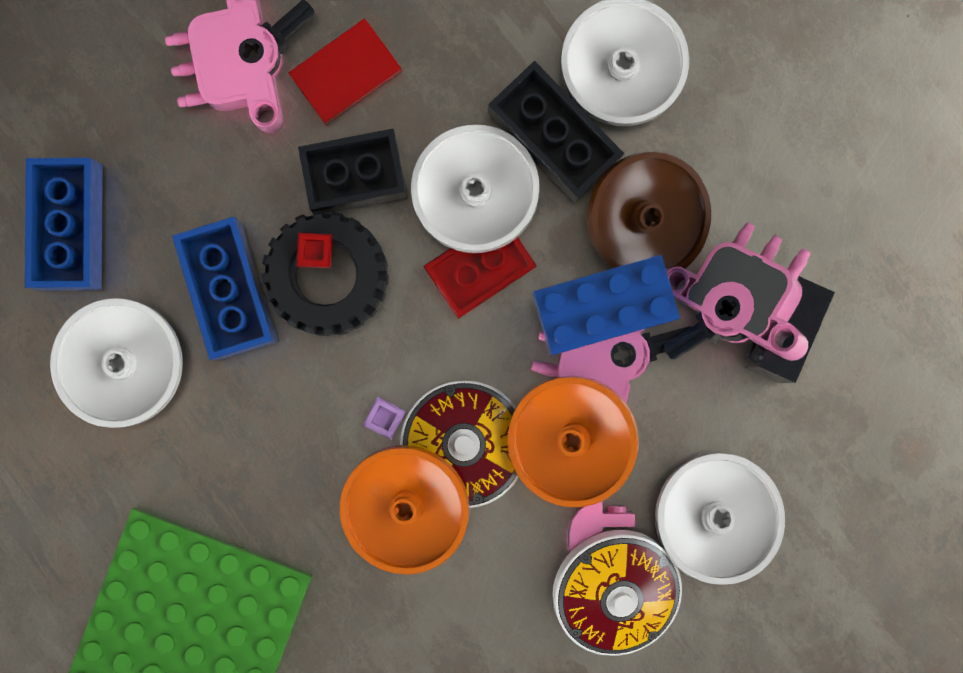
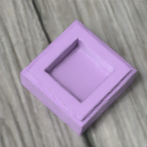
M377 397L363 426L392 440L406 411Z

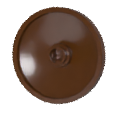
M642 152L629 155L614 163L601 176L593 189L587 212L589 236L595 251L611 269L662 255L666 271L677 266L686 269L701 252L709 234L711 225L709 194L698 173L680 158L660 152Z

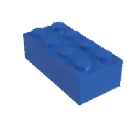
M26 158L25 288L37 291L102 290L103 165L94 159Z
M230 217L172 235L209 360L219 361L277 343V335L242 222L236 217Z
M662 255L536 290L532 294L550 356L680 319Z

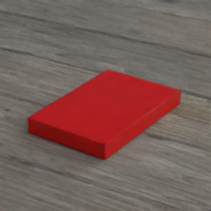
M364 18L288 73L324 124L328 125L401 73L402 68Z
M517 237L499 249L483 253H468L450 248L423 267L456 317L460 319L535 269L537 265Z

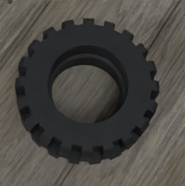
M314 211L311 216L306 217L302 214L296 217V222L290 226L286 223L279 229L282 233L278 238L275 239L273 237L268 244L271 247L268 255L264 254L262 262L265 265V273H261L262 283L266 285L267 291L265 295L268 302H271L275 307L274 311L279 317L285 319L289 325L319 336L343 335L352 329H358L363 326L368 318H372L376 314V309L380 302L383 303L386 296V285H388L389 281L387 260L376 238L359 221L332 211V214H326L324 211ZM298 233L332 234V245L342 248L353 259L356 267L355 284L351 292L341 301L328 305L317 304L310 301L301 292L297 283Z

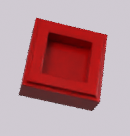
M298 233L297 267L331 268L332 234Z

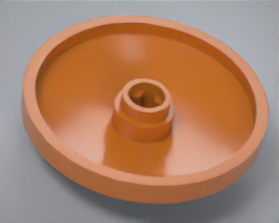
M564 376L542 383L531 390L520 401L509 425L508 450L517 475L526 487L538 497L563 507H586L606 500L626 482L637 460L639 435L631 410L614 390L591 378Z
M391 446L378 450L366 457L348 477L340 498L342 528L353 549L371 565L395 574L422 573L444 563L459 547L469 521L468 494L458 473L439 455L416 446Z

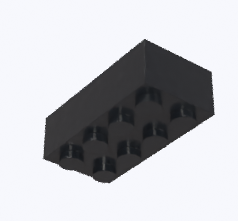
M533 61L488 104V114L505 132L522 143L533 161L574 204L624 155V152L536 61Z

